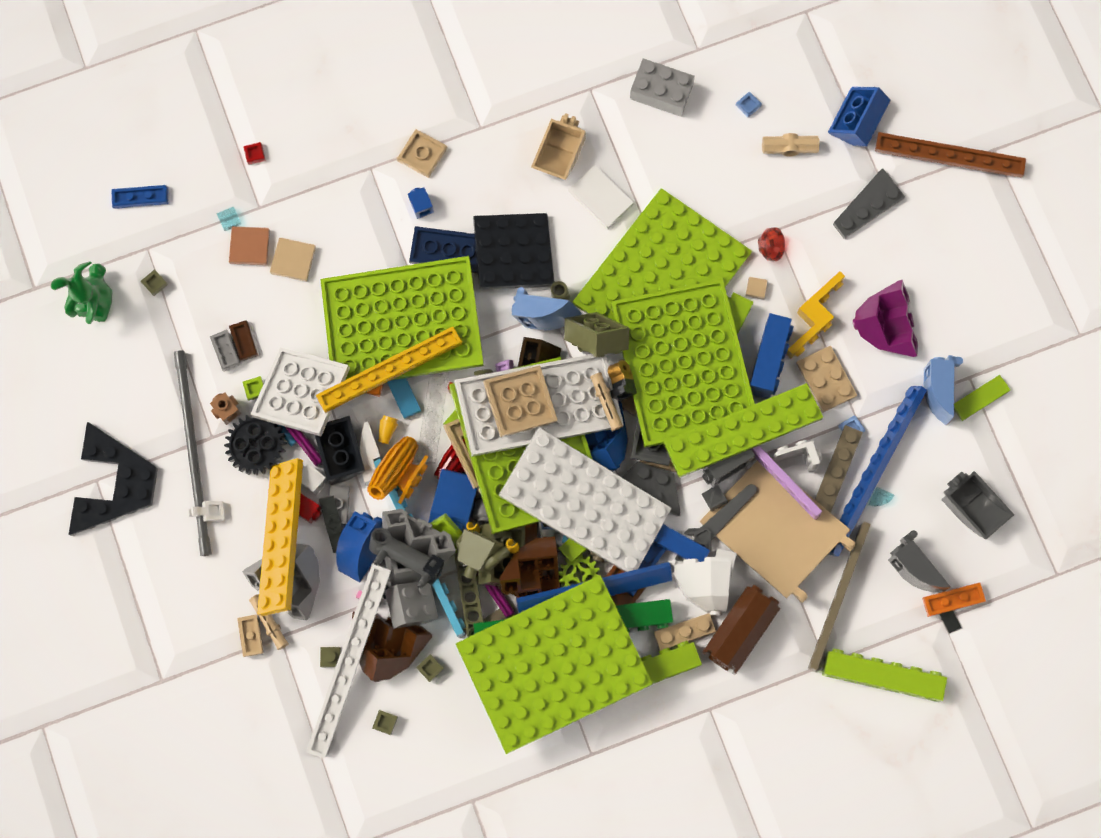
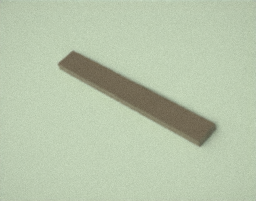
M863 522L860 525L854 541L856 543L855 547L848 557L808 665V670L813 672L817 671L871 526L868 522Z

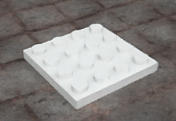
M280 347L250 415L253 418L322 436L332 410L325 413L316 395L345 381L350 367L346 364Z

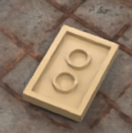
M831 345L796 362L822 413L857 397Z

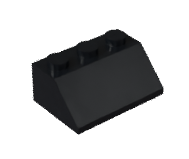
M350 416L327 422L322 436L315 435L327 481L330 485L352 479L364 472L365 468Z

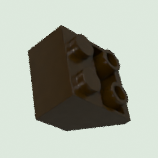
M523 337L518 367L558 358L561 354V348L541 339Z

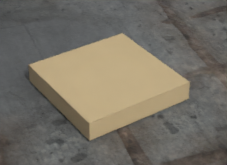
M415 129L397 157V161L429 178L448 147Z
M279 237L270 274L307 282L316 246Z

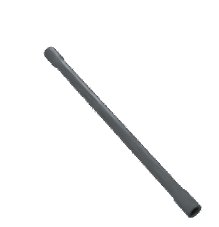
M184 350L174 352V360L178 375L194 506L202 507L204 499L186 370V355ZM203 516L196 517L200 556H210L212 552L207 522L203 521Z

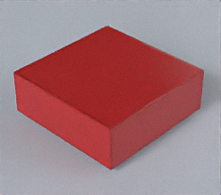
M261 142L243 146L248 165L266 161Z

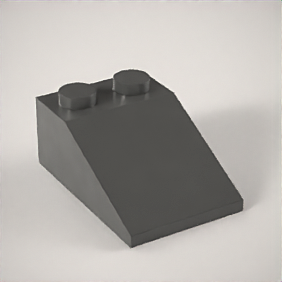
M638 421L630 459L669 466L670 457L664 444L644 447Z

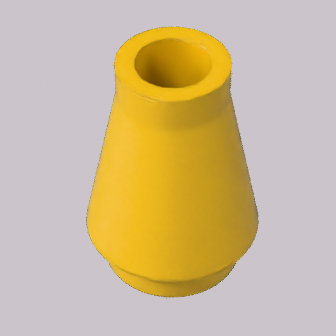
M383 415L382 420L380 419L378 442L389 445V441L398 426V419Z

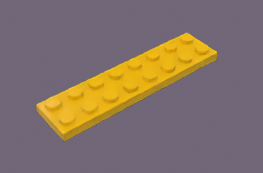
M299 458L272 465L270 470L257 613L261 616L291 610L303 460Z

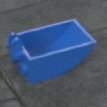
M355 511L342 530L336 550L338 571L359 583L377 556L370 551L369 544L373 530L382 528L381 518L376 517L373 519L372 516L365 512L360 514Z

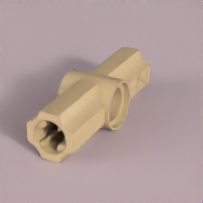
M786 133L782 136L762 137L763 154L782 153L784 156L790 157L796 156L799 153L819 152L818 136H798L796 133Z

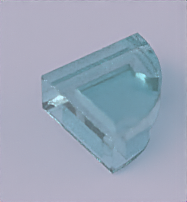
M876 487L868 505L874 507L883 506L889 503L895 495Z

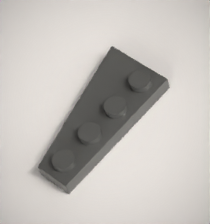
M882 167L834 221L833 226L842 238L845 239L903 200L905 196Z

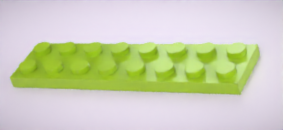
M805 383L665 440L664 446L678 477L681 478L823 419V415L808 384Z

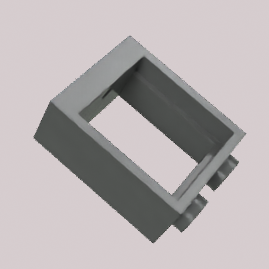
M749 449L703 468L702 472L704 474L702 477L708 485L711 484L712 487H715L752 464L755 454Z

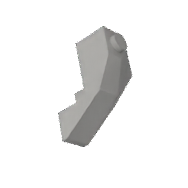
M403 509L382 512V528L387 529L391 537L429 557L434 554L446 561L455 553L456 550L450 534L444 531L442 533L426 521L420 518L417 520L409 516L408 512ZM387 556L385 557L386 568L392 569L389 577L392 587L397 584L412 583L421 579V574Z
M296 544L292 604L288 614L294 619L307 621L310 618L320 584L319 564L310 545ZM262 559L242 571L251 587L257 591L260 589Z

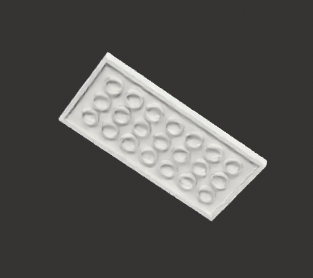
M593 354L456 379L454 383L472 457L524 447L529 444L537 428L500 437L483 381L539 365L558 421L537 428L543 429L557 439L610 430L611 426L599 397L597 398L595 395L596 390L590 379V376L601 372L607 388H610V391L613 390L612 382L608 375L609 365L606 354L604 357H594ZM612 398V401L619 415L621 423L623 424L618 400Z
M537 428L499 494L501 498L624 572L639 568L671 510V507L541 428Z

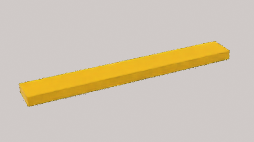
M452 326L317 394L316 398L323 411L327 413L462 345V340Z

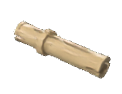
M599 372L590 376L596 390L595 395L597 398L599 397L611 430L615 431L622 428L623 424L610 396V388H607L602 373Z
M259 594L249 599L256 613H258ZM258 615L267 630V636L271 637L277 650L285 648L289 643L283 636L280 625L276 624L272 615Z

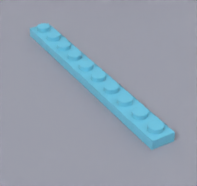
M381 459L374 461L376 468L382 461ZM397 486L389 493V496L396 510L403 509L406 511L405 508L408 505L405 499L402 504L398 503L400 497L397 490L400 488ZM437 578L432 586L456 636L459 638L465 635L463 629L466 628L462 617L458 619L455 613L458 609L454 601H449L447 594L450 592L445 582L441 584L439 578Z

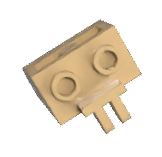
M565 113L560 121L550 120L531 168L564 180L568 178L586 140V131L578 127L580 121L576 120L575 116L569 118V114Z

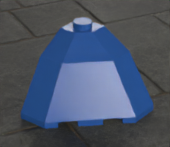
M618 401L624 424L622 428L615 431L610 429L585 434L592 460L612 472L617 470L625 459L628 441L621 401Z

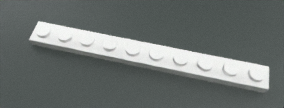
M372 563L307 747V753L324 759L327 756L392 569L380 565L376 566Z

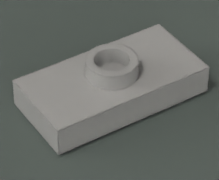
M227 329L209 336L223 372L241 365Z
M330 485L329 496L334 495L341 525H346L350 486Z

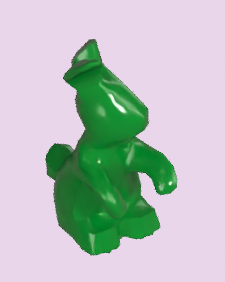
M91 261L79 264L73 269V277L55 278L51 283V289L55 291L66 286L68 288V297L64 306L65 314L71 318L77 315L79 317H86V323L91 325L93 321L105 322L107 320L112 305L113 291L104 280L106 268L102 264H93L89 267V276L86 278L82 276V271L92 264Z

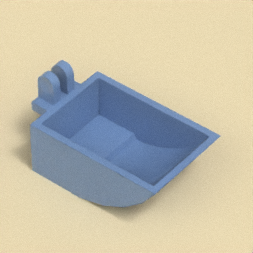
M523 287L518 288L516 296L513 298L515 303L511 309L512 316L525 328L545 331L562 328L565 326V318L582 314L570 300L528 295V292Z
M948 355L946 359L944 357H934L924 368L923 387L927 389L924 395L926 403L935 417L945 425L954 417V367H959L963 363L962 357Z

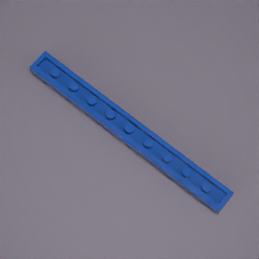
M911 386L906 391L903 402L898 406L895 417L889 423L887 432L879 442V447L875 454L872 455L867 469L862 473L861 480L853 490L849 503L844 507L839 521L850 529V532L846 535L848 538L927 391L923 386ZM838 543L828 555L839 557L844 546Z

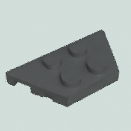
M636 462L621 477L671 507L670 514L680 516L681 512L674 473Z

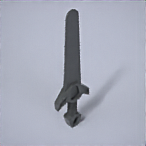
M753 484L747 485L702 527L688 528L684 534L694 535L693 541L705 546L711 552V540L751 499L757 491L756 486ZM679 556L675 557L676 561H684V559Z

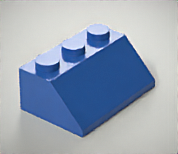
M851 86L828 133L853 146H868L891 100L880 87Z

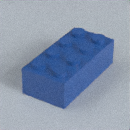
M769 313L750 381L753 396L769 399L771 395H775L780 380L777 377H780L784 367V361L781 360L785 359L789 343H786V341L789 342L794 328L791 325V318Z

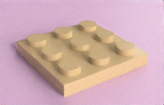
M540 365L483 381L500 437L558 421Z

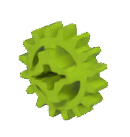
M581 555L572 564L566 558L567 564L560 565L563 571L559 572V576L563 578L559 580V583H565L563 587L570 586L569 583L573 582L575 584L581 583L578 577H574L577 575V568L581 574H585L582 576V582H586L591 576H593L592 579L599 576L596 573L600 571V568H594L596 561L590 563V556L583 559V555ZM580 563L586 564L589 568L585 569L580 566ZM573 565L572 572L566 575L568 569Z

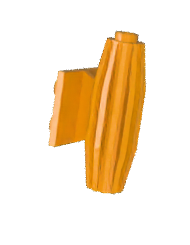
M409 436L403 437L386 453L375 469L367 488V492H369L372 498L383 500L397 486L403 492L398 503L402 504L405 498L409 499L414 491L413 488L417 487L422 480L420 475H423L428 467L425 464L428 459L427 455L424 456L419 465L412 464L418 450V444L414 438Z

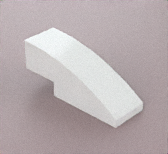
M369 422L364 423L360 441V454L365 468L362 475L367 486L376 469L374 461L382 460Z

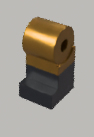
M620 360L608 367V375L613 386V390L610 392L611 397L625 400L637 394L628 363Z

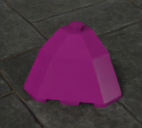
M903 279L869 297L856 310L853 326L855 330H858L860 337L879 350L916 357L918 354V341L912 329L915 327L913 315L911 312L908 313L910 299Z

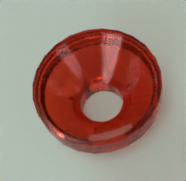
M777 227L767 228L758 239V250L766 260L772 262L779 261L784 254L785 238L782 231Z

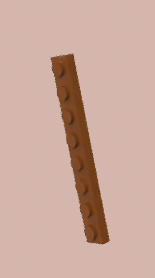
M882 132L877 134L874 151L1018 178L1024 176L1026 158Z

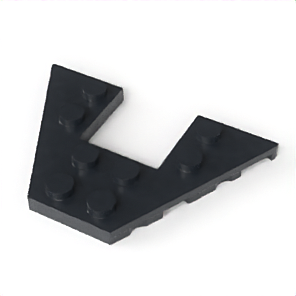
M87 422L81 460L118 464L113 500L74 497L68 533L70 536L152 506L158 472L156 466Z

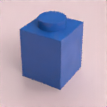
M417 187L412 189L410 193H407L417 219L434 213L425 187Z

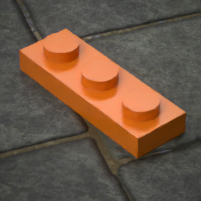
M980 582L922 598L928 617L986 602Z

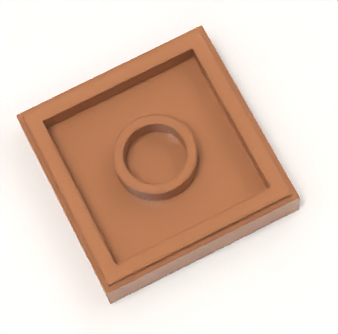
M232 226L229 263L267 265L270 229Z

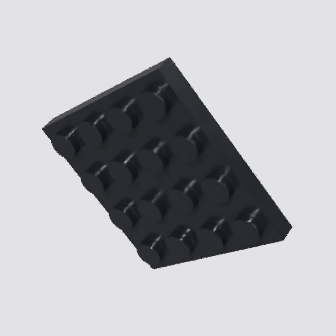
M547 213L473 216L479 290L552 286L554 283V272Z

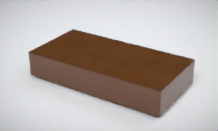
M244 320L229 325L240 362L259 356L248 321Z

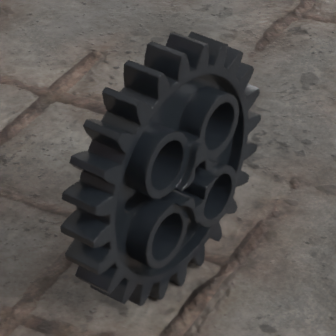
M246 415L245 421L238 418L240 424L233 423L235 429H228L231 436L225 437L229 441V443L224 444L226 448H229L225 452L226 455L230 456L228 461L234 462L232 466L234 468L239 467L238 471L242 473L246 469L247 475H250L253 471V474L258 476L259 470L262 474H265L266 468L271 470L272 464H278L277 459L283 460L280 453L286 452L282 446L287 445V442L282 440L286 435L280 433L283 428L281 426L277 427L278 424L253 417L250 418L249 415ZM259 427V432L256 435H252V430ZM268 440H272V445L266 448L265 443ZM242 441H246L245 447L239 449V444ZM255 441H256V443L258 444L257 447H255V446L253 445V443H254ZM258 453L259 459L256 462H252L253 455Z

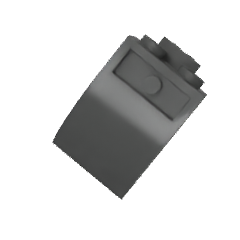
M961 471L947 483L949 488L943 492L946 496L941 499L963 524L985 540L1015 515L975 471L970 475L964 474Z
M912 530L899 540L902 544L890 552L892 557L888 561L899 575L914 587L929 592H944L951 588L913 541L918 536V533Z

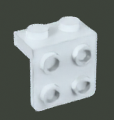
M807 440L799 441L796 443V446L791 448L788 446L778 448V452L772 458L776 463L803 455L808 472L816 470L820 460H822L819 449H815L813 441L807 442Z

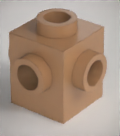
M226 392L217 394L210 403L213 407L210 410L217 420L221 418L226 425L242 414L236 407L239 404L233 395L228 396Z

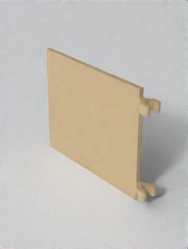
M756 461L729 489L725 497L730 502L749 484L756 486V493L721 529L716 537L730 550L736 552L738 557L786 599L793 594L803 603L808 598V595L798 586L838 543H841L849 552L854 549L856 543L846 536L850 532L847 526L799 487L822 511L821 516L814 520L779 482ZM726 504L712 512L709 511L699 522L704 525Z

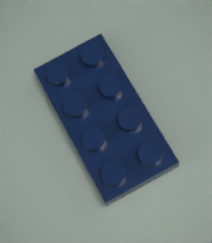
M419 226L414 227L409 264L469 256L472 272L478 273L473 233Z

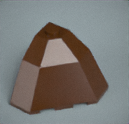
M555 536L535 538L519 548V551L513 555L500 576L501 593L506 595L512 594L516 598L560 588Z
M376 614L359 662L362 672L374 682L390 680L409 668L431 640L433 634L420 625L393 629L391 617L388 616L386 620Z

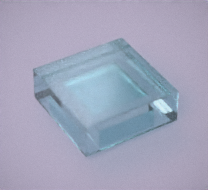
M234 206L217 213L224 231L232 229V226L242 225Z

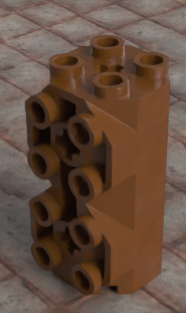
M754 584L752 587L747 586L702 652L704 655L708 652V658L727 672L729 669H732L733 672L731 674L733 675L737 674L781 609L778 606L780 602L772 596L768 598L762 594L763 590Z

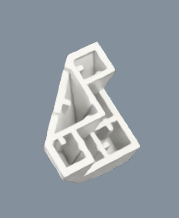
M706 557L704 562H698V559L668 561L671 565V574L686 600L703 611L710 612L711 616H722V613L727 611L731 558Z

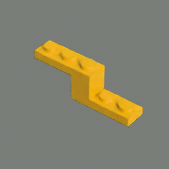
M841 271L798 309L797 314L811 328L788 348L786 355L790 359L794 356L799 357L806 350L804 347L808 343L812 345L819 338L818 334L822 330L826 332L832 327L833 324L831 322L834 316L822 304L830 298L829 294L833 290L838 291L844 285L845 275Z

